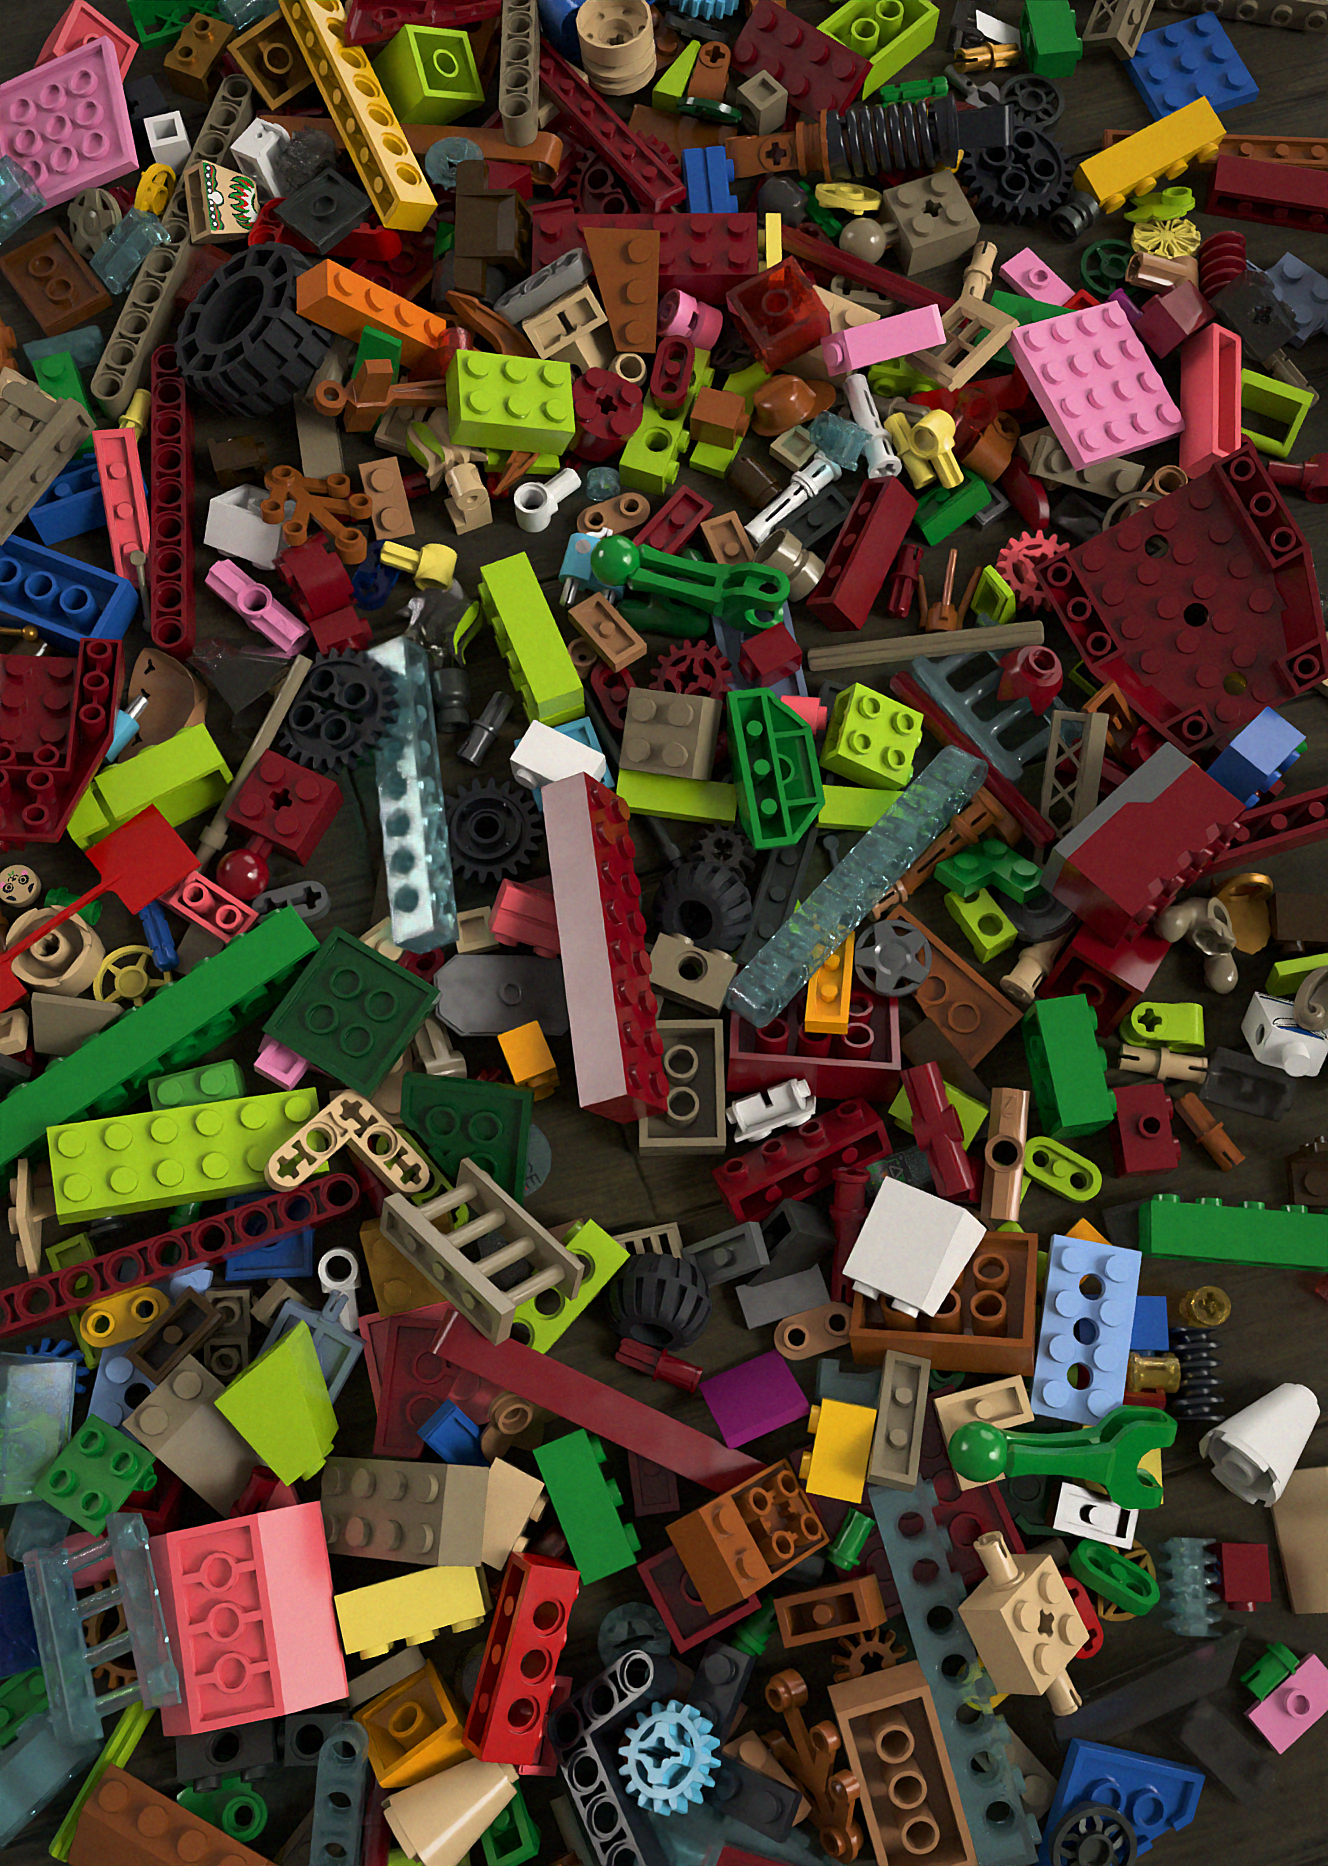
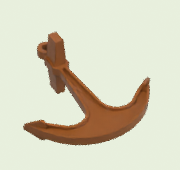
M452 290L446 292L445 298L461 320L469 324L490 342L497 354L540 359L527 339L511 323L479 303L477 298ZM390 359L364 360L355 379H351L345 388L333 380H325L319 383L313 396V403L320 413L327 416L338 415L345 407L343 422L346 432L371 431L379 415L384 414L391 406L447 407L446 379L390 385L393 376ZM324 395H331L336 401H329ZM513 451L503 468L494 494L498 496L502 491L518 481L532 467L541 453Z

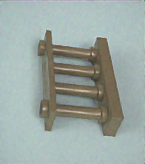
M468 1157L460 1162L456 1188L416 1207L411 1205L399 1192L384 1199L379 1231L494 1346L509 1338L516 1307L553 1285L570 1301L577 1298L585 1266L574 1253L568 1251L501 1189L487 1172L481 1170ZM465 1202L480 1215L477 1219L447 1235L440 1233L429 1222ZM494 1229L510 1243L476 1263L469 1261L458 1250ZM523 1257L539 1271L536 1275L506 1292L499 1290L487 1279V1277Z

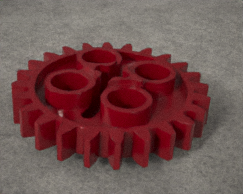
M639 129L635 135L681 182L680 177L683 176V172L677 164L678 160L673 151H670L666 142L662 141L659 143L653 133L646 138L642 130ZM586 149L585 153L589 159L587 163H576L581 174L570 176L571 181L575 185V188L568 190V194L573 200L574 213L617 214L623 211L621 214H635L611 172L612 166L598 151L594 153ZM626 182L628 189L641 209L640 214L674 213L671 206L654 213ZM607 183L603 188L599 189L602 184ZM679 201L673 205H681L682 201Z

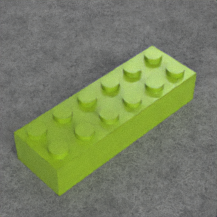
M316 1087L46 1127L59 1225L274 1190L265 1180V1164L281 1146L320 1113ZM317 1130L309 1132L306 1137L309 1148L315 1152L326 1151L323 1133ZM299 1153L285 1165L277 1161L280 1165L277 1171L279 1177L284 1178L289 1175L295 1179L292 1171L303 1160ZM328 1160L300 1185L326 1177L329 1173Z

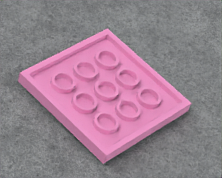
M106 35L0 85V181L6 214L13 222H21L77 197L86 188H97L139 169L115 45Z
M1117 300L1017 327L1015 330H1012L1011 339L1006 342V345L1075 471L1177 438L1185 430V422L1181 417L1179 409L1171 399L1162 378L1156 372L1145 352L1143 344L1136 336Z

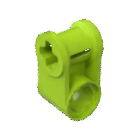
M1141 1003L1120 1022V1037L1129 1046L1158 1050L1159 1047H1166L1171 1052L1177 1053L1203 1050L1205 1048L1203 1007L1196 1003Z

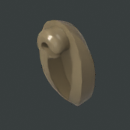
M1328 965L1314 970L1304 979L1293 1004L1292 1015L1294 1021L1301 1028L1310 1032H1320L1328 1028Z

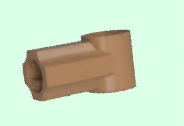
M1137 250L1130 258V263L1125 272L1126 282L1158 293H1162L1171 284L1178 288L1188 280L1199 290L1198 261L1191 256H1178L1168 260Z

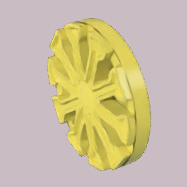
M1180 217L1166 221L1152 219L1147 222L1136 223L1130 241L1135 252L1138 250L1168 260L1178 256H1191L1194 258L1200 246V232L1195 230L1196 226L1187 219L1182 221L1179 219Z

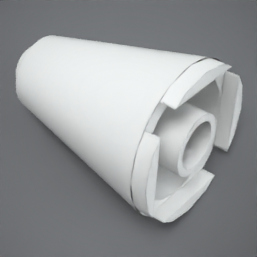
M1284 1383L1208 1431L1199 1442L1200 1454L1203 1459L1209 1454L1215 1464L1211 1472L1232 1493L1251 1504H1254L1258 1499L1266 1501L1264 1507H1271L1281 1497L1320 1415L1317 1398L1303 1385Z

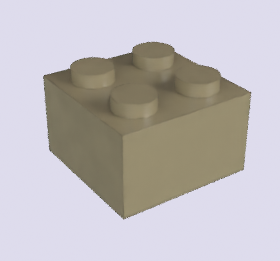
M630 687L619 768L711 781L723 701L704 696Z

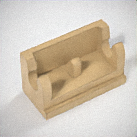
M606 321L549 357L551 360L555 359V361L570 363L571 383L574 384L578 376L573 371L572 364L578 365L582 374H585L591 367L606 370L612 360L622 352L617 351L609 321Z

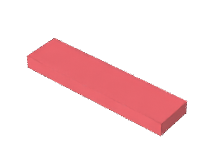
M131 427L92 431L115 573L117 576L130 580L134 589H140L136 566L130 561V554L135 550H140L147 557L144 570L147 587L151 588V529L135 429Z

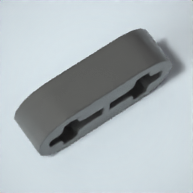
M304 881L262 893L253 901L251 909L261 915L268 911L267 905L274 904L276 908H285L291 904L304 923L307 924L318 921L328 914L331 907V899L325 887L319 882ZM314 893L316 898H322L315 902L316 907L313 909H309L306 904H301L307 901V894ZM261 915L259 920L256 922L258 926L262 924V919L266 915Z

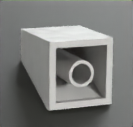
M886 1176L842 1273L855 1281L853 1290L871 1299L877 1300L881 1293L894 1299L891 1305L892 1308L908 1316L916 1318L920 1311L934 1317L984 1237L987 1229L965 1208Z

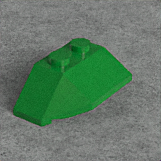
M768 687L730 691L726 694L728 754L740 821L754 851L795 846L826 804L811 726L788 705L775 697L776 694Z

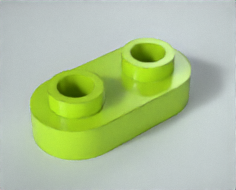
M1038 1136L1026 1142L1024 1175L1073 1203L1086 1202L1099 1192L1102 1177L1094 1163L1048 1137ZM1039 1153L1044 1156L1046 1160L1044 1167H1038L1033 1163V1154ZM1071 1175L1081 1177L1083 1181L1082 1189H1076L1071 1185Z

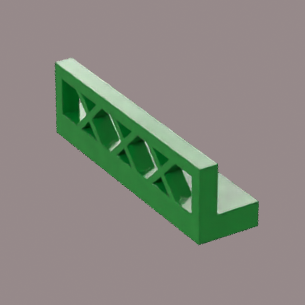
M126 0L144 51L178 41L183 28L189 25V23L179 21L186 14L191 13L195 15L198 12L231 25L277 11L274 0H262L256 3H249L245 0ZM223 3L230 6L226 12L216 13L212 11L216 5ZM156 23L164 26L161 31L146 35L143 28Z

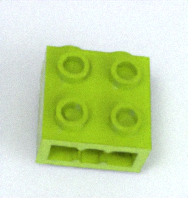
M856 682L836 696L818 765L869 789L896 791L905 787L913 775V766L911 764L914 752L922 739L920 728L924 715Z

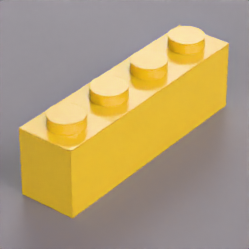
M1203 96L1080 163L1072 178L1074 180L1073 185L1077 191L1086 192L1095 199L1100 208V213L1105 211L1106 214H1110L1120 208L1127 198L1135 194L1137 197H1141L1150 192L1160 180L1166 177L1168 180H1172L1181 175L1191 163L1197 160L1199 163H1203L1212 158L1219 151L1218 146L1227 132L1208 100Z

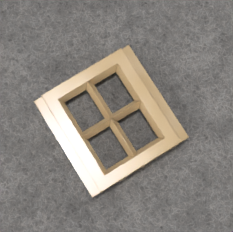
M968 294L965 298L961 297L941 317L945 338L952 342L937 357L931 354L937 347L934 346L909 354L904 358V361L910 367L952 392L955 388L960 389L1011 339L1012 330H1015L1020 324L1012 316ZM966 317L972 320L958 336L951 333ZM984 327L991 331L976 347L969 343ZM962 349L970 352L955 368L948 364Z

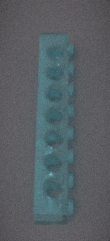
M400 635L365 653L371 659H377L393 677L391 682L399 691L393 697L400 703V707L390 711L398 719V723L387 724L386 729L393 736L392 738L381 737L378 742L383 748L382 752L374 749L373 751L375 753L376 785L380 802L379 818L382 825L384 842L383 857L386 862L388 882L387 895L390 902L392 922L391 934L395 946L421 955L460 939L427 650Z
M918 1471L916 1487L912 1493L873 1483L867 1484L868 1494L919 1665L930 1687L979 1865L1026 1866L1039 1862L1034 1846L1043 1843L1038 1824L1033 1812L1024 1814L1019 1795L1027 1793L1026 1785L1018 1762L1009 1765L1004 1746L1012 1744L1011 1736L1004 1715H994L989 1697L997 1695V1691L986 1667L980 1668L974 1650L976 1647L957 1610L961 1606L960 1601L966 1600L968 1597L960 1571L950 1572L945 1554L952 1553L953 1548L945 1524L936 1526L931 1508L939 1506L932 1480L931 1478L922 1480L921 1473ZM906 1512H917L924 1519L923 1529L915 1536L904 1535L898 1529L899 1519ZM923 1558L931 1559L938 1565L936 1577L929 1582H920L912 1575L913 1566L918 1560ZM945 1606L952 1611V1619L947 1627L935 1629L928 1625L927 1615L933 1607ZM950 1654H959L966 1659V1668L958 1676H948L941 1670L944 1658ZM967 1702L975 1703L981 1708L979 1719L972 1724H963L956 1719L957 1709ZM982 1751L990 1752L996 1757L993 1768L985 1773L977 1772L971 1768L972 1758ZM995 1801H1003L1011 1806L1007 1818L999 1822L992 1821L986 1817L988 1806Z

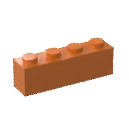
M325 259L296 278L297 314L360 344L365 325L402 340L400 364L415 372L447 355L446 320L330 259Z

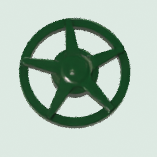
M680 97L677 100L676 110L692 118L728 127L740 125L742 122L743 114L726 104L698 97Z
M1117 239L1100 240L1090 245L1084 252L1079 264L1080 280L1084 286L1094 295L1108 300V297L1115 291L1116 285L1121 283L1132 285L1125 281V272L1129 265L1128 261L1136 253L1132 245ZM1113 248L1124 251L1126 254L1123 257L1117 254L1106 255L1101 249ZM1094 253L1100 266L1096 270L1087 272V259ZM1092 280H1101L1107 284V290L1099 287ZM1133 285V288L1124 291V293L1129 298H1132L1140 292L1142 287Z

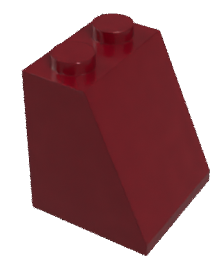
M1153 915L1146 922L1148 924L1146 929L1132 943L1125 939L1115 949L1083 922L1036 994L1044 999L1086 994L1088 1006L1092 1005L1097 1015L1098 1025L1097 1030L1094 1032L1107 1039L1144 993L1173 942L1170 943L1155 933L1153 926L1156 917Z

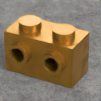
M196 12L189 25L183 28L180 39L173 50L166 55L163 64L172 91L210 105L224 80L219 73L220 70L226 67L221 57L228 53L226 46L237 39L233 25Z

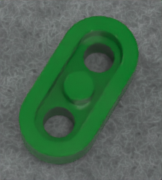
M1084 1539L1070 1554L1069 1564L1076 1579L1118 1605L1122 1610L1142 1616L1147 1614L1158 1602L1160 1591L1153 1577L1144 1569L1103 1543L1093 1539Z

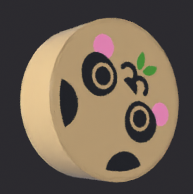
M12 865L0 873V898L8 905L22 908L32 904L38 898L41 891V882L39 877L30 868L24 865Z

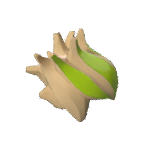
M436 407L428 421L411 420L406 430L407 450L416 462L427 470L426 476L430 478L431 491L437 489L444 476L452 468L464 463L474 464L477 468L476 461L488 460V455L480 452V447L450 444L448 411L446 407Z

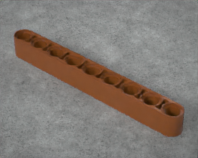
M260 115L257 117L271 124H279L288 132L292 148L297 158L301 161L304 170L324 171L330 166L336 172L358 173L333 119ZM399 123L424 177L454 179L458 158L461 156L531 166L532 181L535 185H549L557 179L563 153V143L552 133L538 131L533 143L523 147H515L506 141L504 129Z

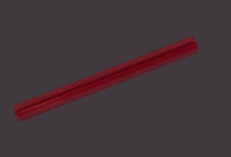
M781 223V248L916 309L938 304L940 317L957 302ZM966 317L957 327L964 329L970 319Z
M902 670L890 679V689L907 707L924 715L922 723L973 779L983 785L1019 822L1023 828L1022 832L1039 849L1048 847L1057 835L1049 823L907 671Z

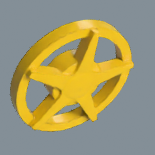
M155 163L146 172L142 171V178L136 192L134 209L132 210V215H135L138 228L150 235H156L177 186L173 169L162 163ZM166 177L168 182V189L164 186ZM156 216H160L159 220L155 223Z

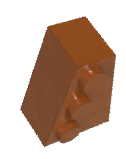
M582 227L617 351L655 353L660 230Z

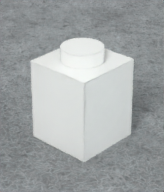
M175 111L145 118L144 123L156 163L170 166L175 175L182 174L192 149L180 112Z

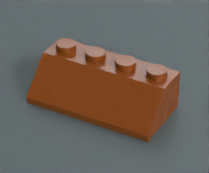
M110 1763L81 1810L67 1863L72 1866H279L113 1763Z

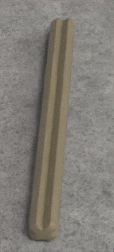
M1037 620L815 647L808 650V665L811 671H820L1025 645H1038L1044 642V627L1042 621Z

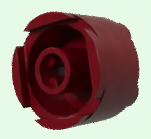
M591 367L572 386L575 434L568 447L576 455L586 460L600 462L615 455L617 457L625 450L628 440L635 434L642 422L643 394L639 386L630 383L617 373L598 367Z
M321 531L307 537V540L299 546H289L277 552L278 557L271 560L281 581H286L287 585L292 587L295 592L289 595V598L300 617L303 616L307 623L357 603V598L351 595L355 591L349 576L336 552L327 554L323 544L329 541Z

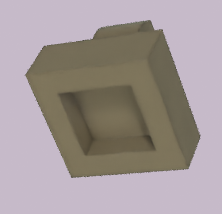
M270 1278L267 1283L271 1288L261 1299L256 1296L251 1299L254 1307L250 1310V1313L258 1321L272 1329L284 1304L290 1298L308 1308L311 1307L312 1303L283 1279L279 1278L276 1280Z

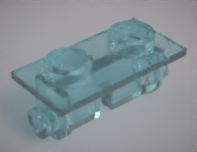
M87 325L83 329L39 341L32 340L31 343L23 345L34 373L32 361L69 350L77 368L99 363L106 349L103 343L102 332L97 325Z

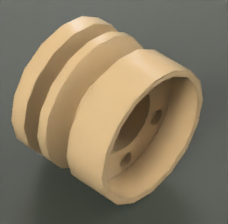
M586 0L579 8L576 25L584 72L588 75L589 84L604 94L617 96L634 93L646 86L654 76L657 66L649 4L645 0Z

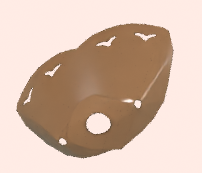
M144 647L136 660L129 686L128 704L130 705L137 695L143 696L141 689L150 694V697L147 698L149 705L136 719L140 726L136 733H139L143 741L131 746L136 741L134 735L119 753L118 764L137 756L138 752L147 746L159 745L173 738L184 727L196 726L202 722L205 725V715L209 700L207 687L176 659L158 649ZM151 659L155 670L145 674V670L149 667L148 660Z

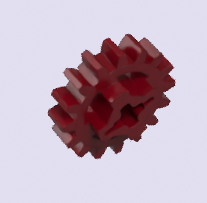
M689 639L684 640L682 650H678L672 644L669 646L672 654L669 658L662 655L658 656V660L662 664L661 669H651L650 671L653 677L657 679V682L649 685L650 690L669 692V687H672L676 691L675 693L704 696L717 700H723L727 692L733 691L727 684L736 681L735 675L731 671H727L732 666L728 658L721 657L723 653L716 645L709 650L705 640H700L697 647L694 648ZM708 663L714 667L716 679L709 675ZM723 702L722 710L725 711L727 707Z

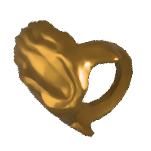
M1245 873L1227 878L1218 885L1214 878H1211L1212 897L1218 898L1225 905L1229 913L1232 933L1237 939L1234 947L1239 952L1250 955L1260 951L1262 947L1266 946L1271 934L1268 919L1269 911L1265 901L1273 890V882L1269 875ZM1246 884H1258V885H1256V886H1248V885H1246Z

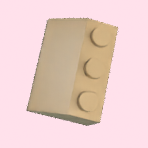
M1327 1465L1293 1470L1281 1497L1270 1507L1292 1614L1328 1613Z

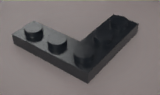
M710 1637L685 1706L688 1704L698 1709L700 1717L712 1722L713 1727L707 1735L720 1740V1745L711 1751V1757L720 1760L721 1766L710 1768L708 1773L715 1781L714 1787L702 1785L700 1792L705 1803L777 1843H786L803 1793L723 1751L757 1657L719 1638ZM676 1753V1755H673V1757H679V1756H680V1755L677 1754V1753Z

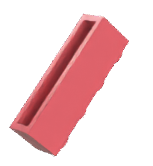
M1212 323L1181 345L1180 413L1185 422V430L1180 434L1179 468L1186 473L1187 477L1193 480L1208 472L1213 463L1241 448V336L1216 323Z

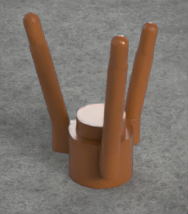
M951 549L949 552L942 602L934 603L930 610H928L924 578L922 575L917 576L920 582L917 589L920 610L919 628L925 630V634L962 630L963 620L979 582L982 568L980 566L975 568L959 609L956 612L955 605L950 603L956 569V549Z

